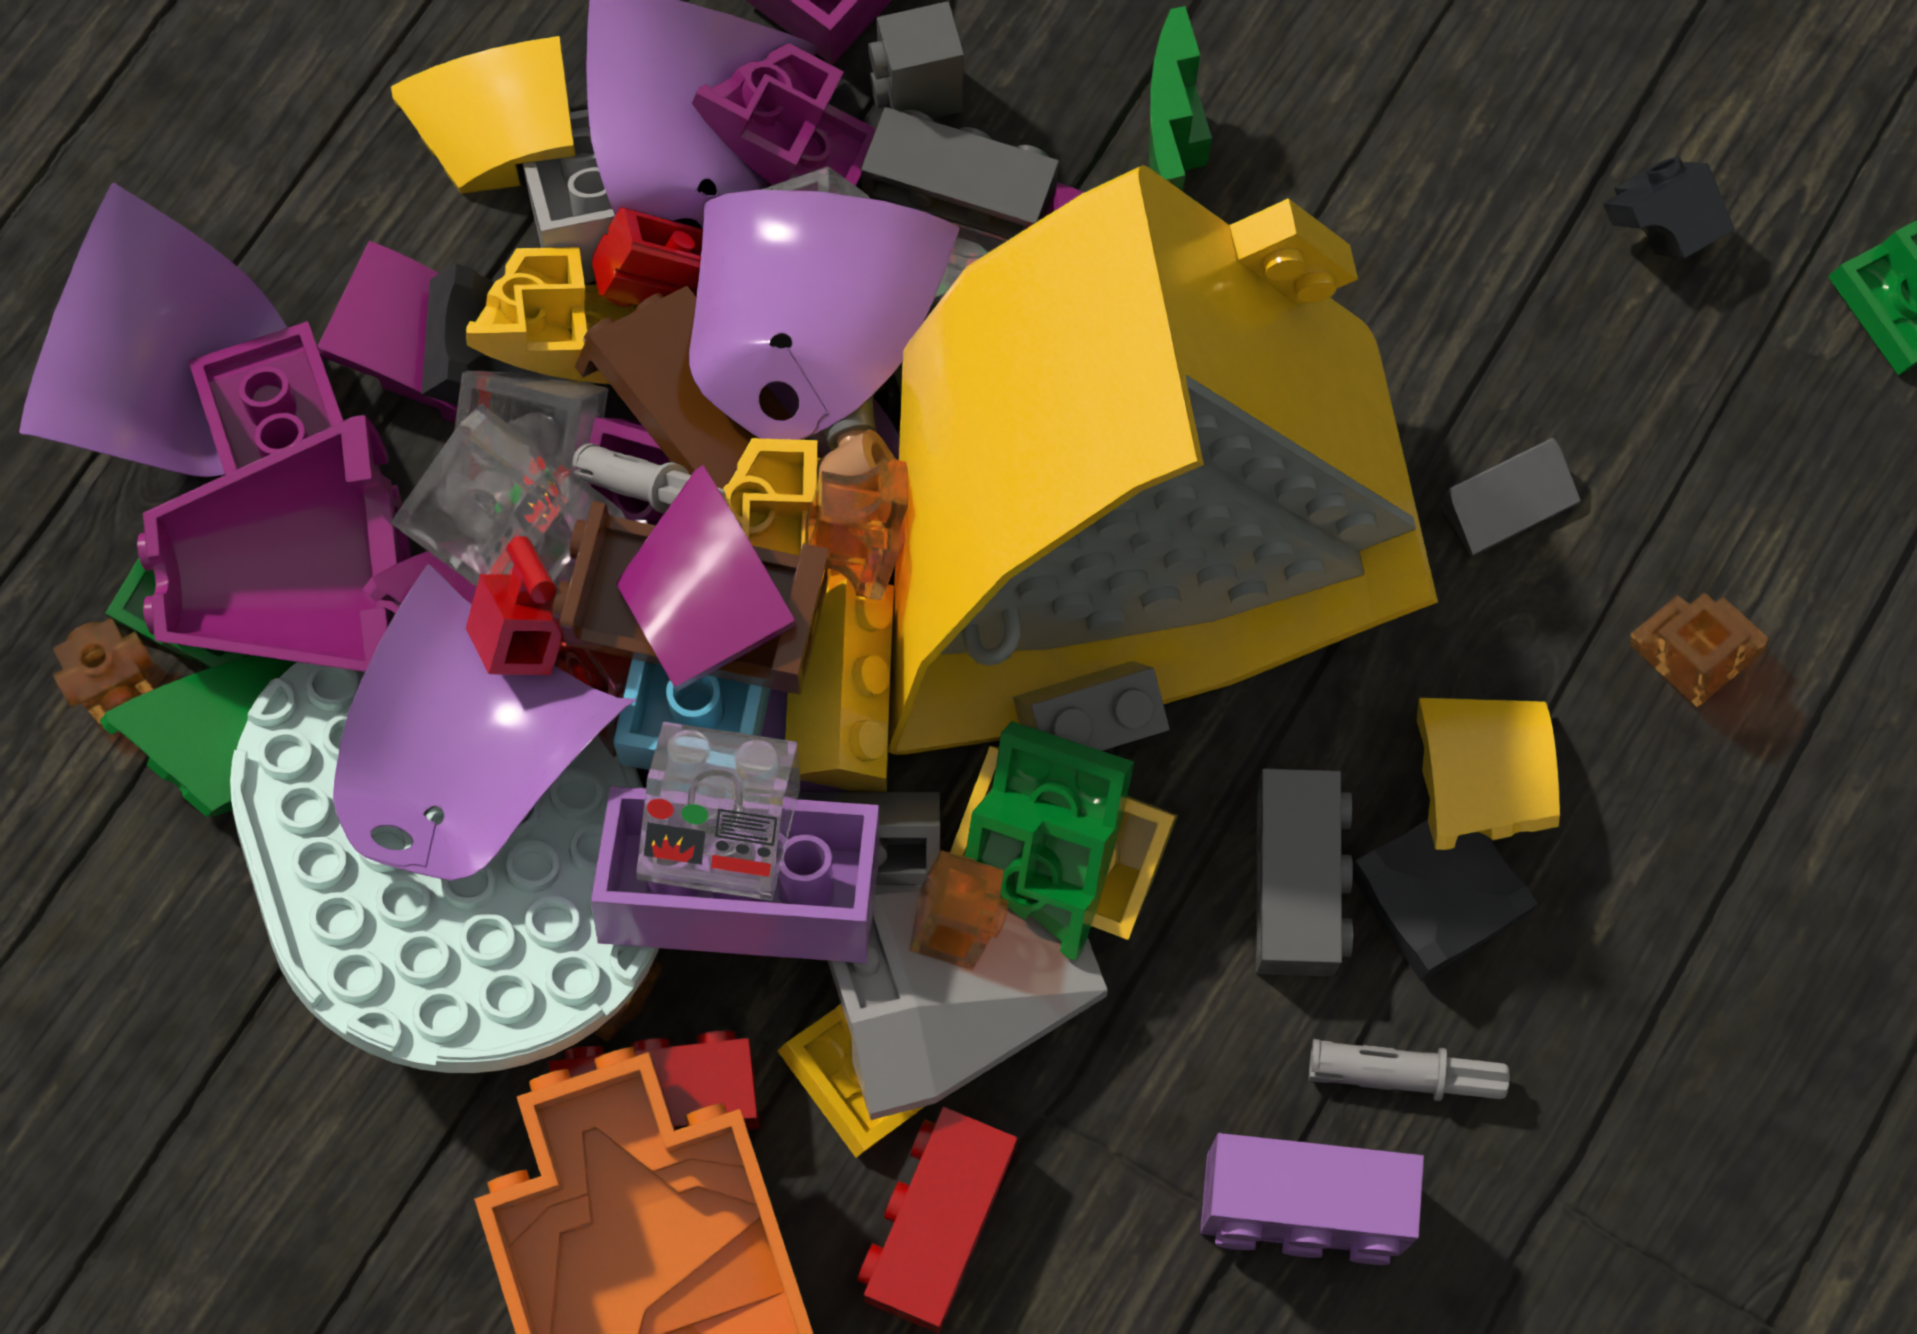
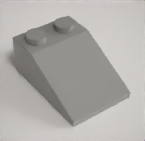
M588 109L570 113L576 156L521 163L541 248L579 247L585 285L596 281L591 262L592 254L603 235H608V227L615 217L597 166L591 142Z

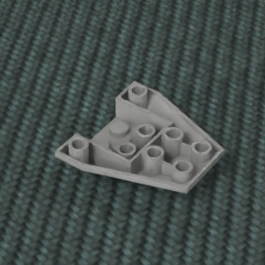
M939 877V885H876L868 962L857 963L827 960L852 1036V1063L870 1119L874 1120L937 1103L1107 997V987L1088 937L1079 958L1076 961L1069 959L1059 951L1062 942L1032 916L1023 920L1006 905L1004 898L998 892L987 889L983 884L968 878Z

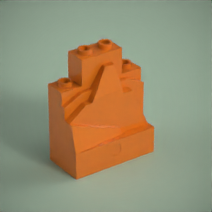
M633 1047L619 1049L596 1058L594 1061L597 1070L573 1078L570 1077L568 1069H562L529 1081L531 1092L517 1096V1100L541 1176L530 1180L527 1170H521L498 1177L487 1183L490 1194L474 1199L516 1334H813L740 1109L727 1113L724 1103L711 1105L685 1115L688 1126L675 1130L653 1059L649 1052L636 1056Z

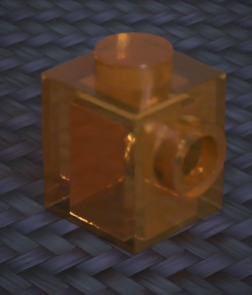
M941 850L920 887L909 951L973 970L990 939L999 936L1006 919L1008 900L1000 898L1004 870L977 862L969 857L958 856Z

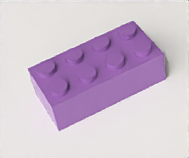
M610 786L591 897L597 943L867 963L880 853L879 805ZM653 799H664L672 804L674 812L669 818L657 819L648 813L647 804ZM698 804L707 810L708 819L702 824H690L683 819L681 811L686 805ZM718 808L777 817L774 846L715 837ZM720 811L718 835L772 843L775 820ZM722 815L770 821V824L722 817ZM722 819H729V820H735V821L755 823V824H761V825H764V826H763V827H758V826H751V825L738 824V823H732V822H725V821H722ZM647 822L706 831L702 865L644 856ZM721 823L766 829V832L723 826ZM721 827L732 828V829H735V830H734V831L722 830ZM720 831L768 838V841L720 834ZM718 841H725L729 844V848L726 851H720L716 848L715 844ZM745 844L749 847V852L747 854H740L736 851V846ZM765 847L770 850L771 854L768 857H761L757 854V850ZM712 855L770 863V876L766 877L711 868Z

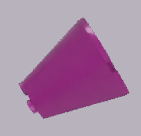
M365 415L344 420L143 512L145 532L139 534L137 547L142 567L145 571L154 570L155 593L152 596H146L143 605L145 623L149 632L154 634L155 641L361 672L366 671L381 638L399 607L391 601L379 600L376 602L362 589L373 576L412 556L398 485H392L391 480L382 475L379 468L380 464L388 463L389 456L375 426Z

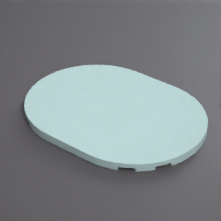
M557 654L554 664L557 668L588 686L601 691L578 664L572 665L565 658ZM297 662L280 678L272 679L248 712V721L239 739L237 750H234L230 777L231 801L238 837L277 962L292 990L314 1016L345 1041L390 1062L416 1069L444 1073H479L522 1066L552 1056L578 1043L599 1029L623 1007L646 977L659 948L597 943L591 897L610 786L643 788L636 767L621 765L613 744L618 723L616 717L599 732L563 771L516 828L501 851L485 868L470 877L449 881L384 865L362 856L350 844L340 824L333 801L336 765L347 715L365 672ZM438 806L431 807L424 812V816L428 820L436 822L435 825L441 824L444 820V812ZM382 826L375 828L371 832L372 839L378 845L387 849L404 850L410 848L413 844L412 837L396 827Z

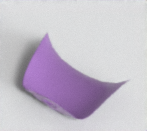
M589 0L586 72L590 135L601 179L615 216L620 207L670 221L690 218L696 220L703 229L704 202L726 193L777 190V188L751 169L718 137L692 105V101L699 87L707 84L712 88L732 78L737 68L752 61H763L770 52L790 43L813 56L818 50V46L804 39L734 15L680 0ZM704 179H710L716 185V195L699 193L697 188L700 182Z
M112 183L91 223L54 311L27 394L19 433L185 475L199 477L225 475L188 361L285 329L287 326L262 290L233 262L167 215L117 184Z
M752 190L726 193L704 202L699 282L689 350V366L694 381L702 394L716 407L749 432L762 439L803 440L837 423L857 410L902 363L904 348L924 322L932 305L960 228L929 213L886 201L821 191ZM784 333L791 337L792 347L780 349L769 345L770 340L775 335ZM770 382H785L796 391L799 398V408L792 418L785 421L774 420L763 412L759 402V395L762 388Z
M428 564L401 603L361 679L349 709L341 739L334 778L333 801L343 831L356 852L384 865L452 881L470 877L485 868L501 851L534 805L571 762L602 729L637 699L617 698L594 689L557 668L555 665L551 675L488 674L465 629L472 605ZM434 806L440 807L445 815L443 822L435 825L436 822L428 820L424 816V812ZM377 827H396L408 833L413 839V844L410 848L404 850L387 849L378 845L372 839L371 832Z

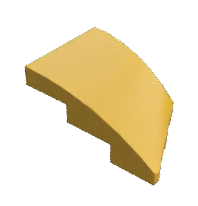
M559 36L520 42L463 56L429 68L391 86L395 104L406 114L418 131L421 140L432 155L436 156L440 161L445 173L461 194L521 186L518 164L576 156L564 59Z
M579 247L516 248L505 266V275L495 281L488 292L486 306L476 322L470 321L467 325V346L491 358L544 375L582 382L610 384L599 370L586 377H582L575 368L584 346L583 337L591 327L601 320L612 317L617 321L633 313L638 305L633 304L627 308L619 307L605 297L600 296L597 285H585Z
M752 438L740 458L737 470L729 484L723 488L726 494V503L751 545L799 556L803 543L828 548L831 562L830 576L849 573L878 581L880 485L875 493L851 507L837 508L829 502L818 480L817 465L820 459L817 458L818 440Z
M1419 698L1417 724L1424 744L1422 772L1430 796L1428 824L1436 850L1452 849L1455 847L1459 835L1473 832L1485 834L1490 839L1496 840L1510 837L1518 832H1534L1559 827L1560 804L1557 757L1553 727L1546 702Z
M841 1003L830 1013L787 1041L778 1050L781 1057L855 1158L925 1107L915 1108L874 1120L870 1119L852 1063V1036Z

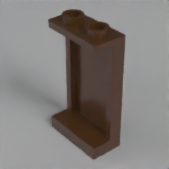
M688 286L665 297L661 293H657L640 303L633 313L617 321L609 317L596 323L583 337L584 346L575 365L580 375L586 377L599 370L671 462L684 466L690 475L704 465L716 486L723 489L725 485L729 484L737 470V464L751 439L759 437L735 422L708 400L693 379L689 366V350L697 297ZM765 385L759 395V402L763 412L774 420L785 421L792 418L767 385ZM817 449V458H822V454Z
M592 501L587 521L581 519L576 521L569 550L570 558L576 559L570 582H560L556 591L552 612L553 620L560 622L559 626L566 645L661 665L616 585V582L656 525L614 517L609 514L607 504ZM803 543L799 556L753 546L793 615L797 626L708 675L801 695L831 575L830 551L828 548Z

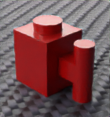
M518 536L513 538L507 545V553L514 565L512 574H480L465 629L488 674L551 675L563 636L559 626L560 622L553 620L552 617L557 587L532 541L526 536Z

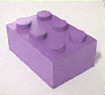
M1218 1133L1207 1153L1200 1234L1216 1236L1215 1245L1227 1249L1254 1250L1256 1241L1283 1243L1282 1253L1292 1256L1322 1257L1323 1249L1331 1248L1349 1250V1260L1353 1262L1372 1265L1390 1264V1256H1400L1419 1238L1424 1155Z

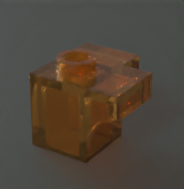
M882 457L877 466L872 470L859 475L849 476L826 471L821 472L806 516L805 544L829 549L831 569L838 571L852 583L856 596L882 601L898 555L903 550L905 544L904 516L908 508L907 462Z
M1703 593L1691 604L1677 595L1631 633L1630 645L1695 706L1699 707L1765 652L1769 638L1724 597L1715 602L1706 593Z

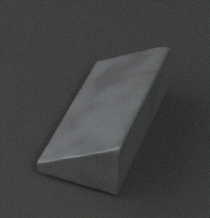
M1551 438L1448 489L1440 506L1472 558L1579 505L1581 500L1562 450L1555 438Z

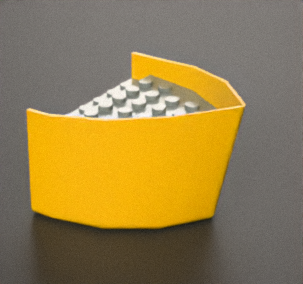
M1142 165L1079 195L974 261L962 271L903 350L889 753L905 755L1000 741L1001 732L1011 721L1020 724L1013 700L1014 696L1130 661L1154 668L1163 704L1230 686L1382 623L1438 603L1377 342L1369 327L1360 318L1330 298L1337 288L1358 280L1350 244L1289 198L1229 225L1155 171Z

